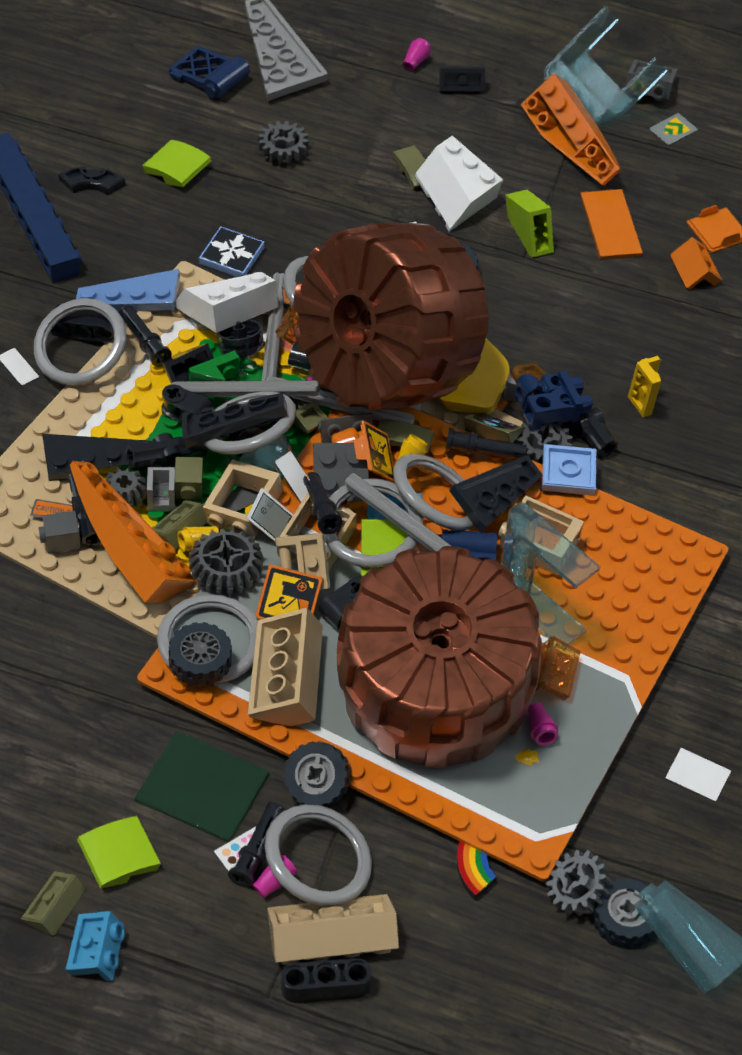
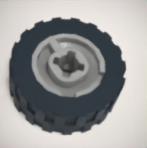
M312 741L307 742L308 744L298 746V749L290 754L289 760H286V768L283 771V777H285L286 781L284 783L290 791L289 794L296 798V801L304 805L328 807L333 805L332 803L340 801L343 794L347 793L348 785L351 784L352 779L350 778V773L352 772L351 767L348 765L347 757L338 748L324 742Z
M631 878L615 879L611 884L605 885L609 894L601 895L600 899L603 904L598 905L595 902L593 910L594 927L599 931L601 938L606 939L607 943L614 944L622 949L623 947L635 949L637 946H644L647 941L650 942L657 932L662 917L661 902L659 903L658 895L652 891L649 885L646 886L642 881L631 880Z

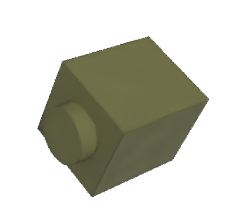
M176 457L175 499H202L203 457Z

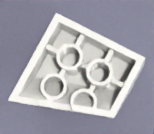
M453 136L436 146L415 174L427 197L431 198L434 202L436 212L444 218L445 226L449 232L496 199L503 181L500 176Z
M256 272L250 275L185 288L176 299L175 308L217 333L236 325L237 321L244 322L278 308L276 280L262 272Z

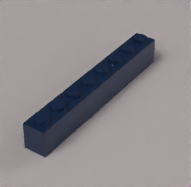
M9 132L1 134L0 187L50 280L54 283L80 275L79 264L82 263L80 252L78 249L74 250L70 234H65L63 222L60 217L57 218L55 216L54 206L51 201H47L43 186L39 187L35 171H30L28 159L25 155H21L18 141H14Z

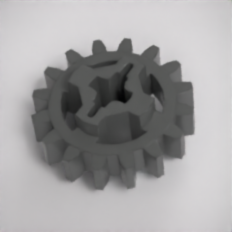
M276 121L275 126L269 123L267 129L262 128L261 134L258 135L259 151H262L263 157L269 156V161L278 159L280 164L283 160L291 163L293 158L299 161L300 155L305 156L306 150L309 148L308 133H304L303 127L297 129V123H294L292 126L289 125L288 121H285L284 124Z
M553 422L541 424L540 429L532 431L527 424L522 423L523 431L516 439V444L527 445L525 455H528L531 460L537 463L543 462L544 444L572 447V436L569 435V429H562V423L560 422L557 424Z
M578 849L575 851L574 857L565 853V861L562 863L556 860L555 864L558 868L556 871L551 870L550 875L553 877V880L546 882V885L551 889L547 895L553 900V904L558 909L563 910L568 915H571L574 911L578 916H582L584 908L591 913L593 912L592 905L595 902L598 905L603 904L600 896L609 894L605 885L612 883V880L607 876L610 869L598 855L595 856L589 850L583 854Z

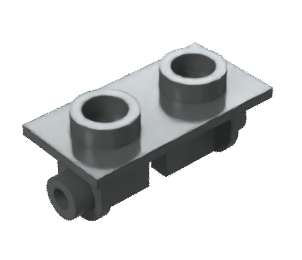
M372 412L329 419L322 418L318 422V430L321 432V443H332L331 437L333 434L351 427L355 428L357 432L361 431L360 425H362L361 421L363 420L373 425Z

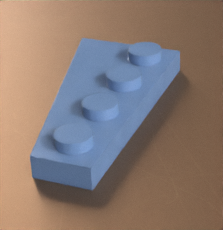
M179 269L78 288L76 299H97L108 303L117 311H120L125 305L133 306L135 311L175 310L180 272Z

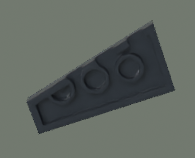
M42 434L49 481L68 479L69 474L72 473L70 468L72 461L89 462L97 468L99 474L115 473L117 468L121 471H126L129 467L126 462V446L151 441ZM155 465L131 467L130 470L147 469L148 467H155Z
M526 455L454 484L449 492L481 533L534 486L543 474L531 458Z

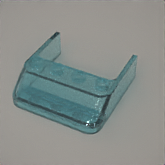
M605 6L556 55L544 71L546 79L554 73L569 83L596 125L624 115L668 71L653 57L622 90L589 56V50L618 21Z
M519 502L509 510L501 564L514 574L516 586L527 591L533 598L539 612V630L561 650H564L586 632V628L532 582L537 557L541 558L574 588L579 587L600 570V566L527 504Z

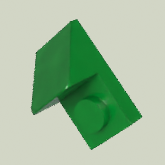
M234 350L189 368V382L226 381V379L239 375V356Z

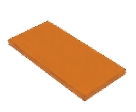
M622 189L581 192L580 196L600 260L642 256L643 252Z

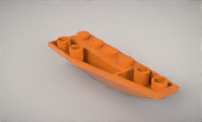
M553 73L521 104L541 136L599 183L605 185L621 171L607 141L567 81Z
M72 461L70 468L79 496L99 540L115 565L145 603H162L192 586L196 580H193L190 574L191 569L175 555L173 546L156 533L98 473L97 468L93 464Z

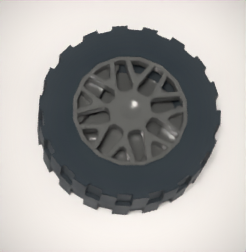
M194 622L191 625L182 626V629L177 630L174 633V637H171L169 667L172 668L173 675L177 676L179 681L185 682L190 686H211L215 682L221 681L228 674L229 667L232 664V645L230 638L226 636V632L223 629L221 630L218 626L210 625L207 622Z

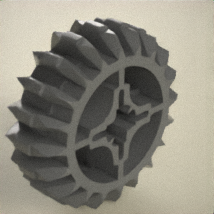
M222 527L218 533L211 529L209 536L202 534L200 541H195L193 549H191L189 554V569H191L193 580H197L199 588L206 586L208 593L216 590L218 595H221L222 592H227L231 596L233 591L242 594L243 587L251 590L253 583H258L259 575L263 571V554L259 543H255L253 536L246 537L245 531L239 534L236 533L234 527L230 532H225Z

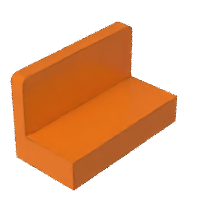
M693 237L671 253L670 256L687 289H692L703 279L714 286L722 281L706 247Z

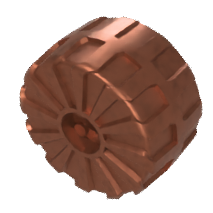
M422 223L371 224L332 234L326 240L325 245L314 248L303 265L305 276L303 281L297 283L293 300V309L298 313L299 326L295 328V338L299 351L306 354L312 367L309 374L314 381L319 382L320 387L326 386L337 396L336 402L346 407L369 406V411L410 407L451 394L457 390L460 383L473 374L481 359L486 334H488L489 315L484 291L485 287L480 272L477 271L473 261L466 253V249L454 237L437 231L432 225Z
M443 546L439 551L422 552L419 547L397 553L395 560L380 570L375 567L371 568L361 578L359 592L353 603L345 605L337 642L339 686L345 693L346 712L355 728L361 730L378 746V750L394 759L400 758L408 762L421 764L426 768H446L449 765L461 764L471 760L476 762L492 754L497 746L509 735H514L520 728L537 688L541 670L542 639L538 632L539 612L533 598L527 591L516 586L514 574L502 564L492 559L482 561L472 557L470 550L455 546Z

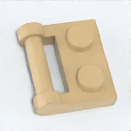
M324 533L275 538L276 546H279L281 567L292 570L290 545L296 544L299 572L323 577L320 589L330 588Z

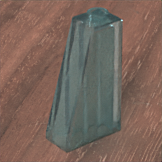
M665 880L657 886L652 882L638 893L641 899L633 906L703 993L716 988L742 965V937Z

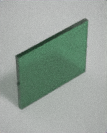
M176 731L157 763H154L152 771L134 799L135 802L221 840L230 842L245 814L251 809L252 802L269 775V771Z

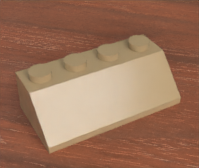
M308 608L257 620L248 707L250 718L286 726L315 721L323 625Z
M387 894L357 897L347 903L334 906L304 903L267 908L273 955L276 962H281L285 965L298 963L301 959L310 958L314 961H325L330 956L336 955L352 958L359 956L362 952L370 951L375 954H386L391 949L399 948L396 911Z

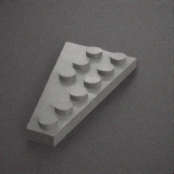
M245 0V10L267 101L328 81L326 70L270 0Z

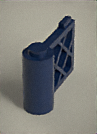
M196 46L169 68L170 77L179 81L183 79L204 88L205 93L209 97L220 99L250 74V67L242 57L236 56L230 59L201 46ZM198 55H201V56L206 57V58L194 59V58H196ZM216 63H220V64H221V65H219V66H212V67H210V64H216ZM208 65L205 68L194 69V66ZM192 67V69L190 70H180L182 68ZM209 74L204 79L197 77L198 75Z
M442 529L441 534H436L451 546L470 550L472 557L482 561L486 559L496 561L497 533Z

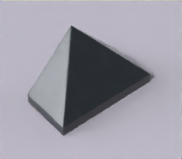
M208 343L175 354L163 363V367L171 384L173 382L189 381V368L214 359Z

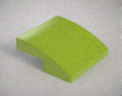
M170 140L143 165L146 174L163 176L165 183L168 185L184 187L212 160L206 153L191 145Z
M137 816L100 826L79 836L77 839L100 889L125 884L130 876L157 871L161 864Z

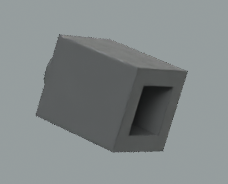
M75 511L42 515L44 526L38 527L40 542L46 543L48 553L81 549Z

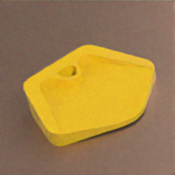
M486 338L481 359L475 371L458 385L457 390L439 398L443 406L449 411L484 414L493 412L497 407L510 374V367L506 358Z

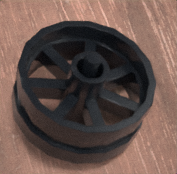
M254 320L237 321L236 325L217 332L219 349L223 355L235 350L239 357H246L256 354L265 345L262 325Z

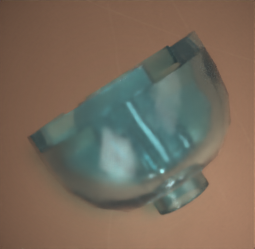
M282 435L266 446L246 452L239 461L279 473L282 479L284 475L275 461L289 451L293 454V450L287 437Z

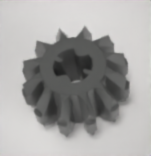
M128 467L126 471H121L117 468L116 474L108 472L107 479L105 480L133 509L134 506L141 507L143 500H146L147 482L144 477H141L139 470L131 473Z

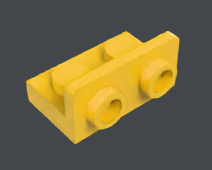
M658 356L649 359L645 358L637 362L628 393V398L643 418L652 415L661 385V379L658 374L661 359Z

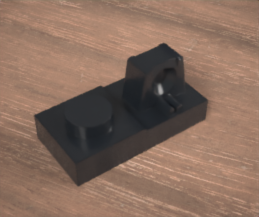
M440 67L439 91H485V67Z

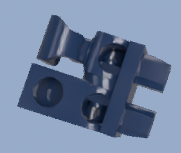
M560 371L558 375L553 373L544 374L540 381L537 377L530 374H523L518 378L514 390L522 409H524L522 414L531 431L540 429L541 424L556 421L560 423L568 421L578 422L580 414L591 412L593 400L590 395L579 396L584 389L581 377L570 378L567 371Z

